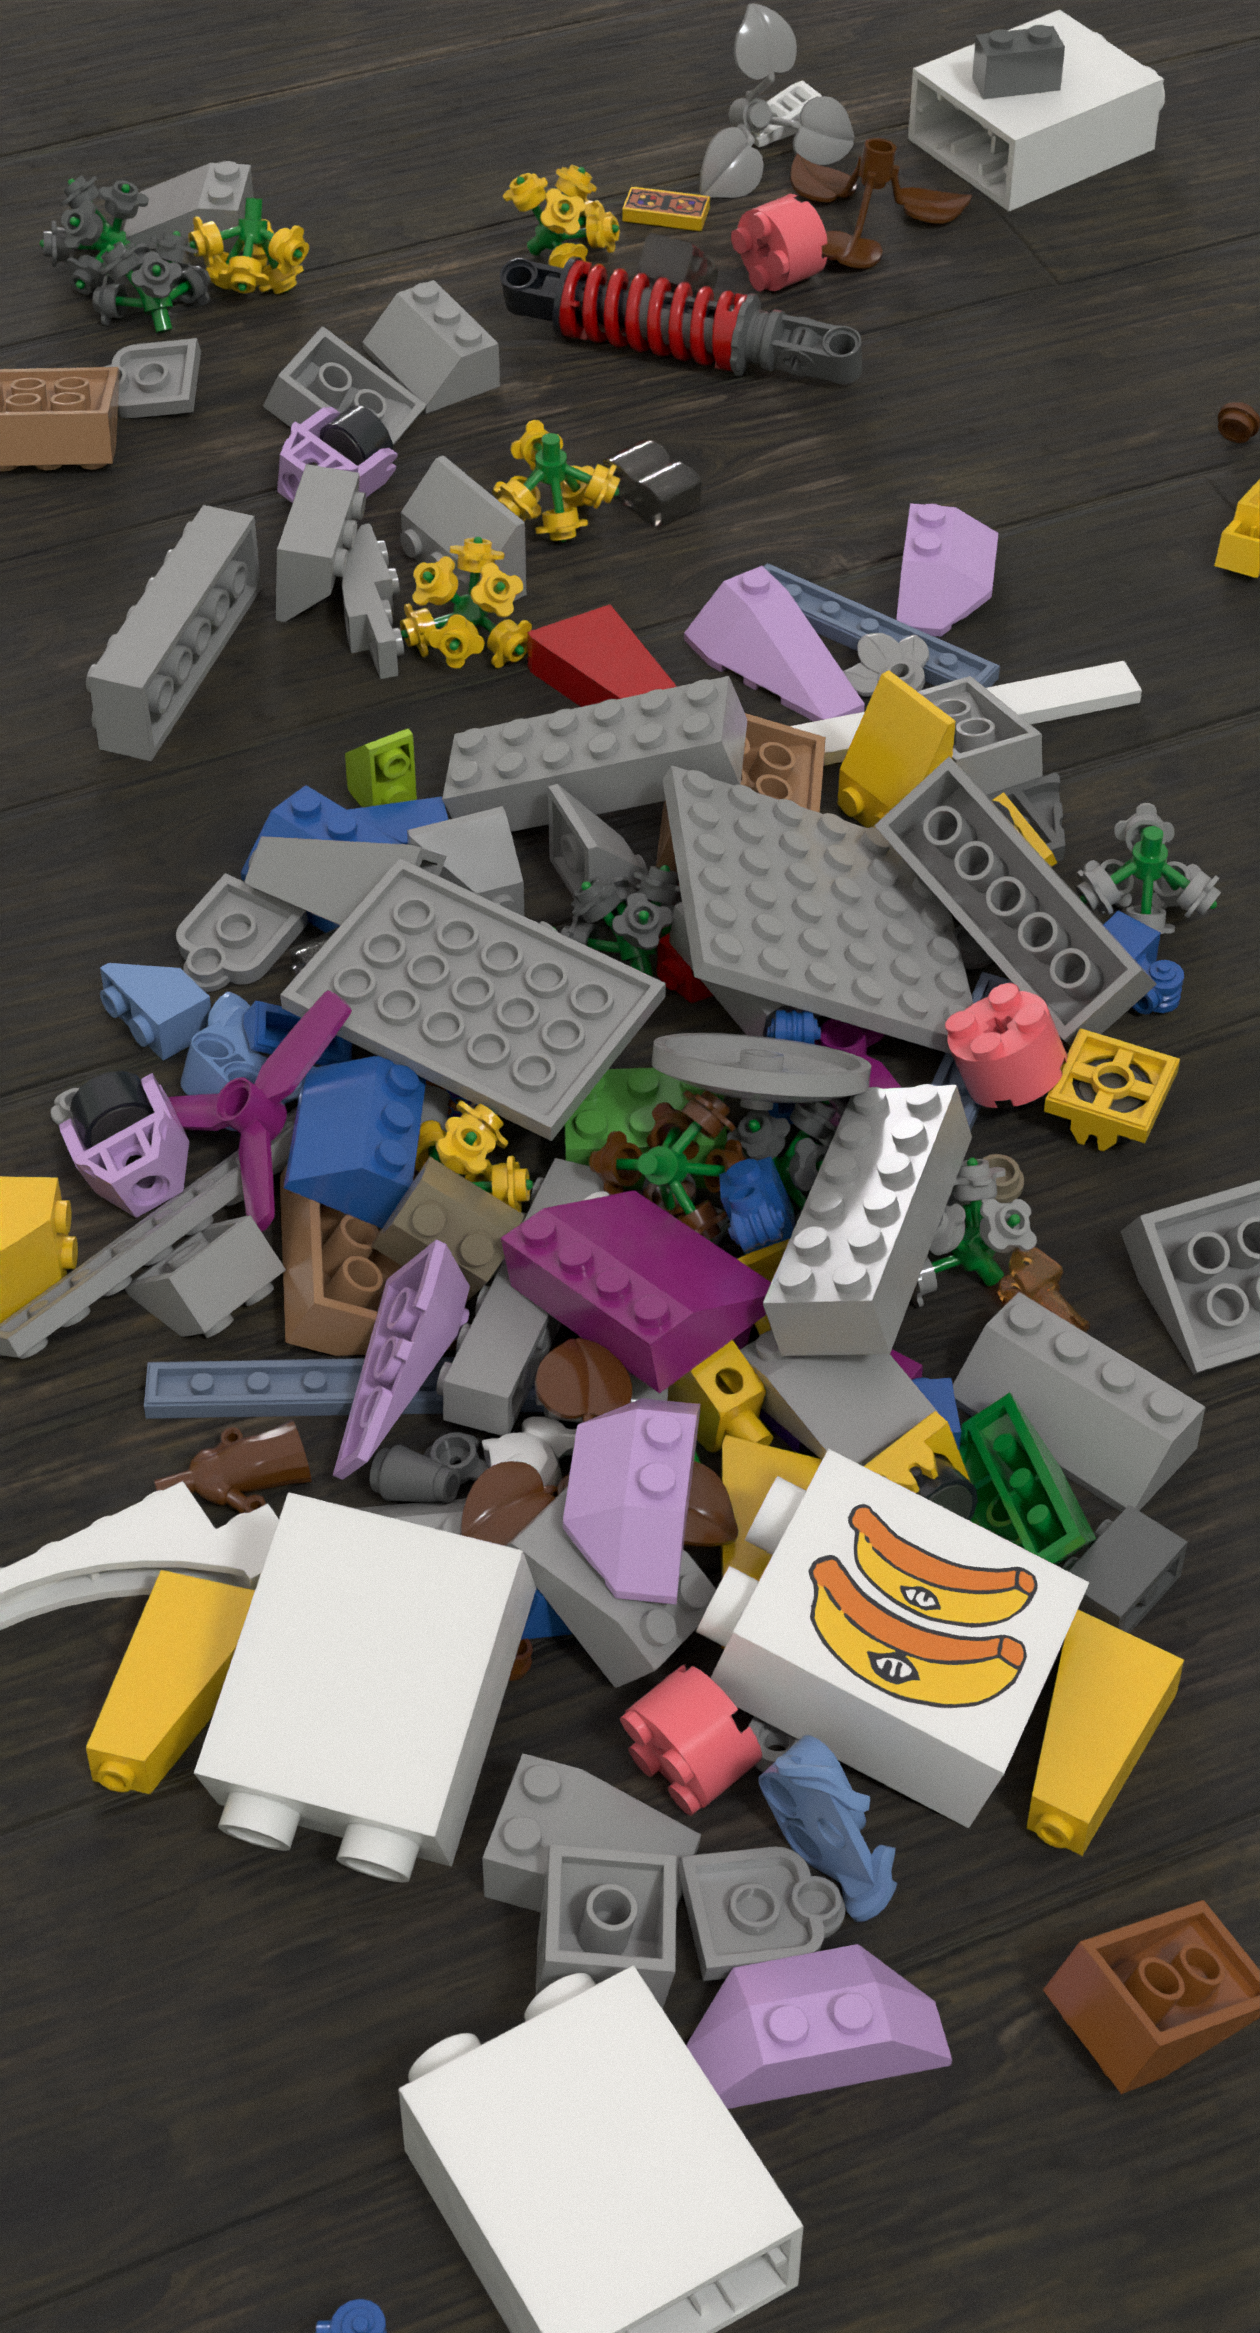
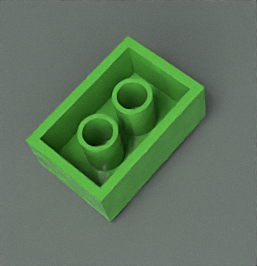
M655 1068L608 1069L564 1125L565 1160L589 1166L592 1152L599 1151L607 1143V1137L612 1131L623 1132L627 1137V1142L637 1145L642 1154L647 1153L651 1150L647 1144V1136L655 1124V1120L652 1117L654 1107L659 1103L667 1102L674 1109L682 1110L688 1103V1100L682 1095L685 1090L695 1095H701L705 1090L683 1083ZM723 1128L714 1140L699 1132L696 1142L700 1150L697 1156L688 1160V1162L705 1164L706 1158L712 1150H725L727 1143L726 1129ZM642 1174L639 1181L634 1185L623 1186V1190H642L646 1178L645 1175ZM690 1174L696 1188H707L703 1175Z

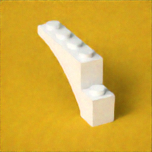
M183 1481L165 1490L155 1491L131 1507L112 1516H104L92 1523L90 1527L61 1541L48 1543L36 1553L10 1566L0 1568V1630L25 1619L71 1605L107 1598L150 1595L160 1570L256 1590L279 1519L270 1506L266 1504L250 1513L239 1514L233 1517L226 1525L215 1529Z

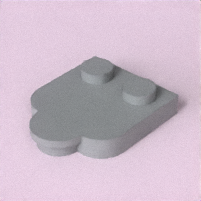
M197 338L134 344L119 350L113 357L112 365L105 366L119 367L118 416L122 418H138L194 412L201 349Z
M225 873L177 928L176 939L179 951L186 960L183 971L204 992L219 990L229 982L235 984L253 983L267 973L309 924L306 910L246 885L243 881Z
M766 1847L681 1856L678 1873L703 1981L726 1979L734 1967L818 1952L821 1949L823 1939L833 1935L842 1925L845 1916V1903L839 1889L826 1878L811 1876L805 1860L793 1850L784 1847Z

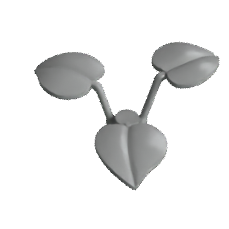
M759 4L747 5L745 17L734 42V58L738 69L750 79L759 80L765 78V80L754 90L747 91L746 98H739L732 103L729 109V120L733 127H728L718 132L713 137L705 153L700 172V195L710 196V198H738L751 193L757 187L763 173V159L760 152L751 147L755 142V138L750 131H762L768 124L798 129L793 139L794 152L796 155L799 154L817 165H827L839 161L848 154L854 145L855 137L849 116L842 104L831 97L818 96L807 101L801 109L800 122L771 116V109L768 103L757 98L759 94L774 82V72L782 73L792 68L797 53L796 39L791 27L778 13L768 7Z

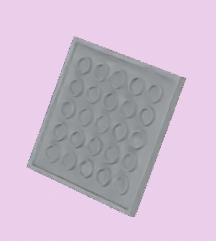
M671 765L663 778V787L694 977L952 1054L947 1042L948 1032L945 1028V1023L951 1015L964 1011L973 1004L960 947L953 932L955 927L952 915L879 830L874 827L865 828L844 821L831 813L822 814L800 807L788 799L778 800L756 793L744 785L725 783L710 778L698 770L688 771Z

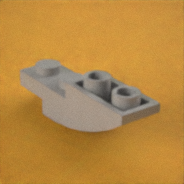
M364 524L360 526L356 533L354 547L348 549L347 567L342 579L346 635L351 653L370 650L379 677L383 679L398 676L397 656L404 655V645L400 629H392V615H394L393 596L400 594V587L395 568H387L389 567V559L384 540L377 541L371 524Z

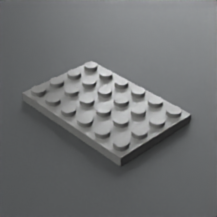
M399 858L280 994L282 1009L301 1018L325 991L329 990L337 994L352 1009L350 1016L336 1034L337 1036L386 1058L396 1065L407 1066L418 1076L477 1105L482 1104L495 1114L552 1141L665 998V983Z

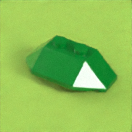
M1010 1392L962 1423L960 1438L962 1444L959 1448V1453L970 1482L977 1489L978 1498L971 1522L1054 1565L1072 1556L1096 1539L1061 1467Z

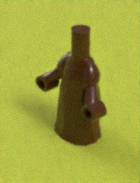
M293 1420L277 1428L243 1438L238 1428H227L221 1434V1442L214 1448L202 1449L191 1460L187 1471L154 1480L156 1491L165 1490L183 1481L191 1493L196 1492L202 1498L217 1505L225 1506L228 1504L241 1514L250 1513L266 1505L262 1496L252 1495L247 1497L243 1493L294 1483L312 1482L306 1454Z

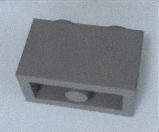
M1034 25L1029 29L1012 31L997 29L990 33L978 34L975 37L972 79L983 100L1061 90L1065 46L1054 26Z
M1128 1505L1114 1522L1107 1519L1098 1527L1094 1533L1096 1539L1090 1543L1089 1549L1080 1559L1076 1556L1071 1557L1062 1569L1089 1582L1078 1610L1130 1634L1181 1576L1188 1541Z

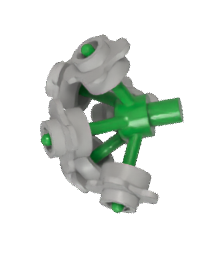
M1142 803L1137 806L1136 813L1128 820L1119 821L1114 828L1116 838L1120 841H1126L1127 847L1132 852L1131 859L1125 864L1116 859H1108L1101 865L1095 860L1089 861L1085 864L1083 871L1079 870L1076 872L1081 884L1076 886V890L1081 901L1091 912L1097 909L1101 914L1106 912L1107 915L1113 913L1112 905L1115 904L1118 908H1126V915L1161 932V934L1174 933L1175 926L1165 924L1166 911L1164 909L1168 906H1180L1183 910L1187 911L1184 915L1187 918L1191 916L1194 910L1203 916L1208 909H1215L1217 907L1215 900L1221 892L1214 885L1219 880V877L1215 875L1213 879L1210 878L1195 864L1186 866L1176 861L1167 863L1168 850L1164 844L1173 839L1174 827L1171 823L1161 820L1156 814V807L1153 804ZM1134 875L1137 879L1143 881L1141 906L1127 907L1132 902V896L1129 892L1134 886Z
M969 1158L962 1162L930 1247V1251L935 1255H942L950 1251L953 1255L932 1263L928 1256L926 1257L911 1297L916 1308L924 1305L923 1295L937 1290L936 1273L961 1265L965 1271L975 1270L986 1286H992L998 1283L1004 1276V1272L993 1259L995 1252L1008 1253L1016 1247L1021 1251L1027 1252L1036 1245V1235L1030 1229L1029 1216L1031 1215V1209L1029 1205L1021 1199H1015L1011 1203H999L994 1199L997 1196L996 1178L1006 1175L1005 1168H989V1161L985 1159Z

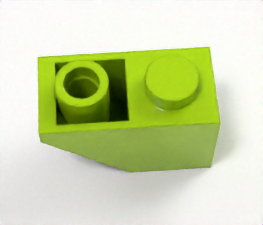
M409 728L345 753L347 788L362 808L417 800L413 733Z

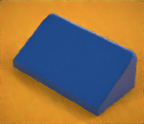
M255 1001L244 1014L243 1020L251 1050L272 1054L300 1021L301 1017L282 1009V1006ZM335 1035L315 1064L326 1066L352 1061V1043Z

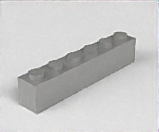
M555 1158L546 1177L537 1178L531 1194V1207L528 1213L521 1212L524 1215L522 1223L543 1208L582 1201L593 1193L604 1192L603 1181L596 1173L591 1171L589 1166ZM505 1257L494 1272V1281L491 1287L486 1285L482 1287L476 1303V1316L472 1324L465 1323L462 1326L457 1340L456 1356L452 1363L445 1362L443 1364L436 1388L437 1394L443 1396V1420L502 1436L511 1432L533 1386L538 1367L548 1354L562 1325L556 1318L511 1287Z

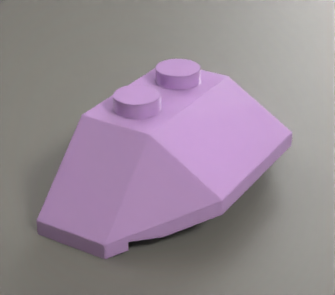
M910 504L896 620L931 636L941 637L951 629L952 624L967 617L992 597L998 533L956 507H945L937 504Z
M642 1398L577 1425L563 1516V1529L589 1564L605 1579V1585L615 1598L677 1604L700 1404Z
M858 1944L732 1968L686 2045L727 2109L951 2066L952 2057L935 2001Z

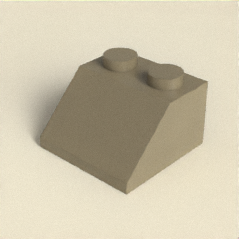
M429 1157L373 1241L371 1247L404 1266L435 1240L445 1243L470 1286L466 1300L467 1303L489 1281L504 1259L501 1237L520 1225L524 1215Z

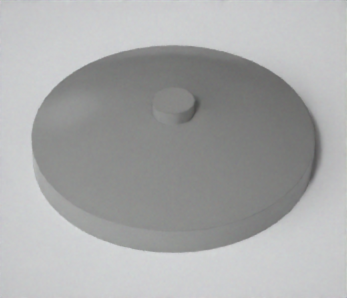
M721 1033L672 1034L655 1039L653 1044L652 1066L656 1070L693 1087L741 1099L740 1106L748 1109L772 1110L773 1103H807L833 1100L860 1094L869 1088L871 1064L859 1056L829 1047L777 1038Z

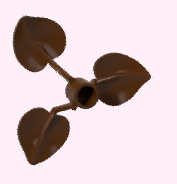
M870 138L864 142L862 156L858 157L857 166L851 176L836 169L812 163L799 154L795 156L790 172V182L795 192L805 198L820 202H832L838 196L847 198L856 192L858 178H862L861 182L865 186L853 236L841 231H826L827 244L822 246L823 258L827 257L828 260L839 261L844 265L854 268L873 267L882 257L880 243L860 238L873 189H882L891 180L894 200L897 204L904 205V213L912 218L930 223H947L957 218L970 203L972 194H955L916 187L900 189L898 179L900 167L894 165L897 147L893 142L882 138Z
M570 1338L552 1350L540 1363L535 1376V1389L539 1401L548 1411L563 1419L582 1417L583 1423L631 1403L632 1383L625 1366L604 1346L587 1339ZM507 1461L491 1466L478 1477L468 1494L461 1517L460 1535L506 1546L568 1487L570 1475L562 1478L557 1487L554 1485L544 1487L539 1472L525 1462ZM694 1461L684 1545L721 1546L734 1543L738 1536V1527L727 1489L713 1470Z

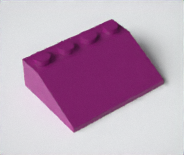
M635 1190L543 1208L501 1237L511 1287L583 1339L604 1346L622 1362L627 1371L659 1394L767 1315L763 1301L771 1285L770 1281Z

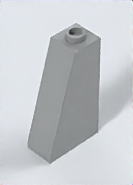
M261 836L257 848L250 857L249 870L244 884L342 925L399 858L440 876L447 856L429 849L406 844Z

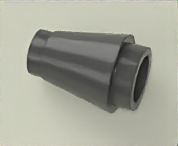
M395 1445L392 1448H382L376 1454L370 1470V1485L372 1490L380 1493L386 1501L451 1503L459 1491L460 1474L457 1469L449 1468L402 1445Z

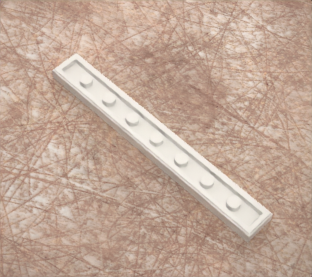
M1125 661L986 688L1029 724L1140 703L1142 692ZM865 712L790 727L826 737L824 765L843 762Z

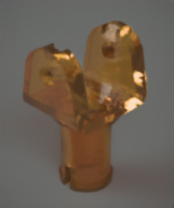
M1036 1247L1027 1252L1017 1248L1009 1260L1010 1274L1001 1278L997 1289L998 1296L1004 1306L1020 1292L1086 1333L1091 1324L1084 1320L1059 1293L1060 1285L1058 1283L1063 1275V1268ZM1023 1261L1029 1262L1030 1265L1025 1264ZM1012 1286L1017 1287L1019 1290L1013 1289Z

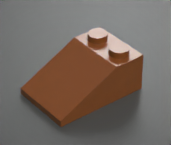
M1204 1900L1080 1941L1043 1989L1062 2015L1064 2021L1073 2029L1100 2065L1102 2071L1110 2078L1121 2094L1166 2077L1260 2018V1970Z

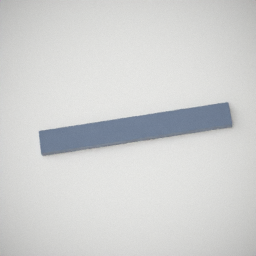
M441 1357L402 1414L443 1413V1396L437 1394V1381L443 1364L445 1362L452 1363L455 1357ZM365 1358L148 1362L144 1399L146 1419L350 1415ZM535 1381L520 1412H544V1406L536 1405Z

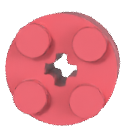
M788 194L748 210L740 218L738 228L731 233L733 248L741 255L742 261L749 272L750 283L757 291H778L820 273L826 265L827 257L822 258V246L827 244L824 225L817 211L809 202L800 203L794 199L798 195Z
M1013 983L996 986L990 991L988 997L977 1001L964 1011L954 1013L945 1023V1028L948 1032V1046L970 1097L982 1106L997 1108L995 1101L1011 1100L1013 1107L1027 1104L1049 1092L1063 1075L1060 1067L1063 1060L1067 1063V1054L1047 1004L1036 994L1019 991L1018 986Z
M685 1665L680 1666L628 1708L625 1714L620 1717L624 1729L635 1741L628 1748L634 1762L649 1777H652L659 1771L671 1783L668 1786V1791L675 1803L690 1816L700 1808H705L762 1759L761 1747L751 1727L749 1726L740 1733L731 1717L738 1711V1708L710 1677L693 1666L687 1671Z

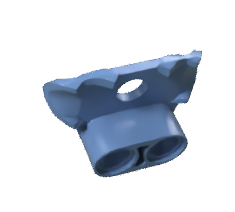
M226 992L218 998L209 1013L208 1027L196 1033L191 1039L181 1077V1087L187 1095L218 1094L228 1082L239 1077L246 1078L254 1084L262 1065L268 1059L259 1054L258 1051L251 1050L243 1025L244 1014L251 1006L235 993ZM301 1082L292 1094L280 1102L285 1104L299 1099ZM230 1126L225 1128L231 1131H236Z
M804 1735L759 1776L760 1788L791 1848L806 1863L840 1882L846 1911L856 1922L867 1921L878 1915L887 1906L896 1890L897 1883L892 1880L891 1874L896 1848L879 1845L871 1855L860 1833L866 1826L864 1812L869 1810L870 1796L853 1791L834 1753L819 1739L811 1735Z

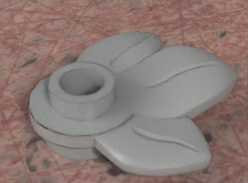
M884 633L866 634L860 638L857 645L858 656L861 662L843 671L855 691L861 696H872L881 674L888 670L918 692L922 690L925 684L923 667L929 660L928 646L917 635L908 636L898 643L891 636Z

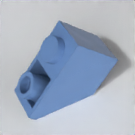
M107 963L100 967L103 983L100 998L107 1012L113 1018L120 1017L129 1026L135 1040L143 1047L148 1045L163 1061L189 1047L192 1037L208 1027V1018L211 1011L210 996L181 968Z

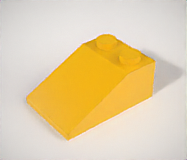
M888 670L882 673L840 767L837 805L841 807L846 815L853 817L864 827L876 828L874 825L949 756L952 758L956 721Z

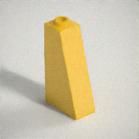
M725 1435L722 1443L720 1479L730 1497L738 1527V1536L734 1543L721 1545V1580L729 1566L760 1581L773 1555L745 1541L748 1531L777 1476L807 1491L822 1462L821 1459Z
M160 1570L86 1746L93 1781L99 1782L104 1787L117 1792L134 1790L151 1794L212 1718L255 1590Z
M1077 1609L1064 1639L1031 1798L1027 1829L1037 1833L1044 1842L1053 1847L1067 1848L1083 1856L1176 1696L1184 1659Z

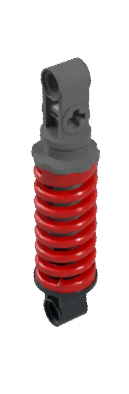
M576 256L570 257L564 268L517 258L508 261L500 270L501 286L507 310L518 316L552 321L557 337H571L588 340L589 338L594 343H602L608 339L609 343L614 347L620 348L629 344L636 352H644L650 348L655 355L660 357L667 356L672 352L673 356L679 361H687L693 357L702 366L710 365L715 361V368L734 372V375L742 376L750 363L760 365L763 370L767 371L777 369L797 376H810L829 380L837 384H848L857 380L863 370L861 336L855 329L848 326L818 322L807 317L789 316L784 311L776 309L772 312L761 310V300L757 294L749 293L744 295L736 293L734 296L731 291L727 290L720 295L718 302L714 301L713 290L709 286L701 287L696 297H692V287L688 282L683 281L679 283L673 293L671 292L670 281L667 278L661 277L657 279L653 288H650L649 277L642 272L634 276L628 290L629 281L625 269L618 268L614 270L607 285V271L603 264H596L591 268V262H586Z

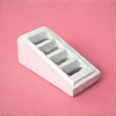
M800 81L789 86L767 101L771 109V116L800 122V112L804 104L810 99L822 95L804 81ZM768 124L762 131L750 132L755 138L754 144L760 148L794 135L798 129Z

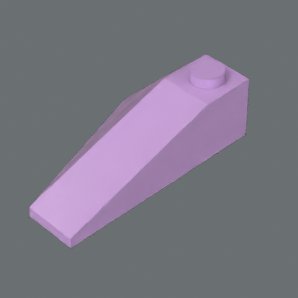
M763 566L723 581L684 632V641L709 666L720 672L726 668L744 677V685L754 690H757L760 686L781 696L782 705L814 722L864 711V702L788 590Z
M439 1240L432 1242L386 1281L333 1476L345 1479L368 1462L453 1340L458 1339L462 1326L468 1322L469 1310L465 1308L470 1286L448 1246Z

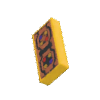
M631 187L622 209V221L702 231L710 209V196Z

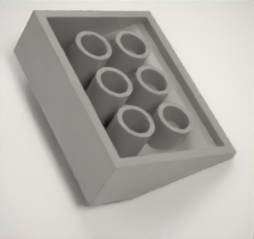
M1260 1180L1141 1215L1120 1231L1139 1284L1193 1374L1260 1354Z

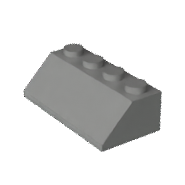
M1020 1292L985 1325L953 1383L956 1406L972 1417L1010 1392L1061 1467L1065 1477L1120 1512H1123L1128 1505L1140 1511L1192 1455L1198 1446L1205 1406Z

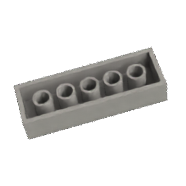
M203 505L194 520L186 524L183 536L175 548L167 552L164 564L157 575L149 579L145 593L137 605L130 607L126 621L118 633L110 637L106 651L98 663L90 667L86 678V688L88 692H91L93 704L91 722L93 728H96L99 749L147 761H152L261 590L254 516Z
M726 676L711 680H699L693 684L664 690L656 689L645 694L617 700L609 699L598 704L575 709H562L542 716L515 719L509 723L490 727L472 728L454 735L442 800L452 819L503 806L510 831L512 832L549 824L548 786L555 784L560 785L595 815L666 801L663 778L671 765L688 771L698 770L710 778L732 785H740L748 719L730 677Z
M950 756L874 825L1007 977L1018 986L1019 990L1036 994L1045 1001L1058 1034L1070 1046H1072L1080 1028L1102 1034L1157 985Z
M923 1084L916 1087L889 1089L869 1087L867 1091L850 1097L763 1301V1306L781 1356L890 1354L972 1139L957 1085L933 1086Z

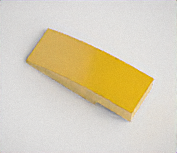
M1260 479L1238 502L1234 520L1222 532L1214 565L1258 578L1260 575Z

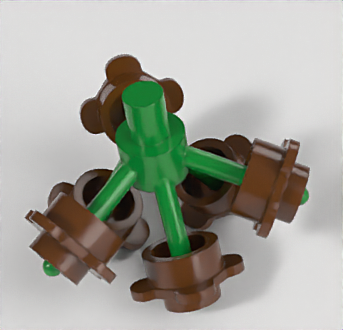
M685 1090L682 1095L688 1100V1103L682 1110L674 1109L667 1102L659 1103L654 1107L652 1117L655 1120V1124L647 1136V1144L651 1150L642 1154L637 1145L627 1142V1137L623 1132L612 1131L607 1137V1143L599 1151L592 1152L589 1159V1167L593 1173H596L604 1183V1192L610 1195L622 1193L623 1186L634 1185L644 1174L651 1184L645 1187L642 1195L712 1242L713 1237L721 1232L717 1223L728 1216L726 1210L717 1213L710 1200L694 1206L692 1199L696 1195V1188L692 1182L684 1179L687 1174L703 1175L707 1189L713 1193H720L719 1174L727 1172L732 1165L748 1158L742 1154L741 1142L730 1139L725 1145V1150H712L707 1156L705 1164L688 1162V1160L696 1157L700 1150L696 1142L699 1132L714 1140L723 1128L732 1133L736 1127L725 1118L731 1110L723 1102L722 1096H715L706 1090L701 1095H695Z

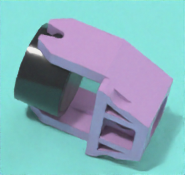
M355 405L349 407L341 414L333 407H324L301 424L295 421L292 423L290 436L286 439L280 453L277 492L293 503L306 464L313 465L314 462L322 467L360 473L359 492L366 493L367 498L384 485L396 470V466L392 462L397 458L398 454L393 451V443L387 428L372 411Z
M107 1072L92 1078L81 1086L71 1102L70 1113L73 1120L70 1118L59 1124V1127L76 1168L94 1192L135 1218L182 1193L184 1190L189 1140L163 1087L158 1084L153 1073L140 1079L136 1074L129 1072ZM130 1156H141V1158L126 1166V1162Z

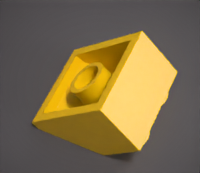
M0 1176V1323L65 1277L67 1269L76 1268L78 1259L76 1236H68L71 1228V1203L69 1200H62L58 1178Z

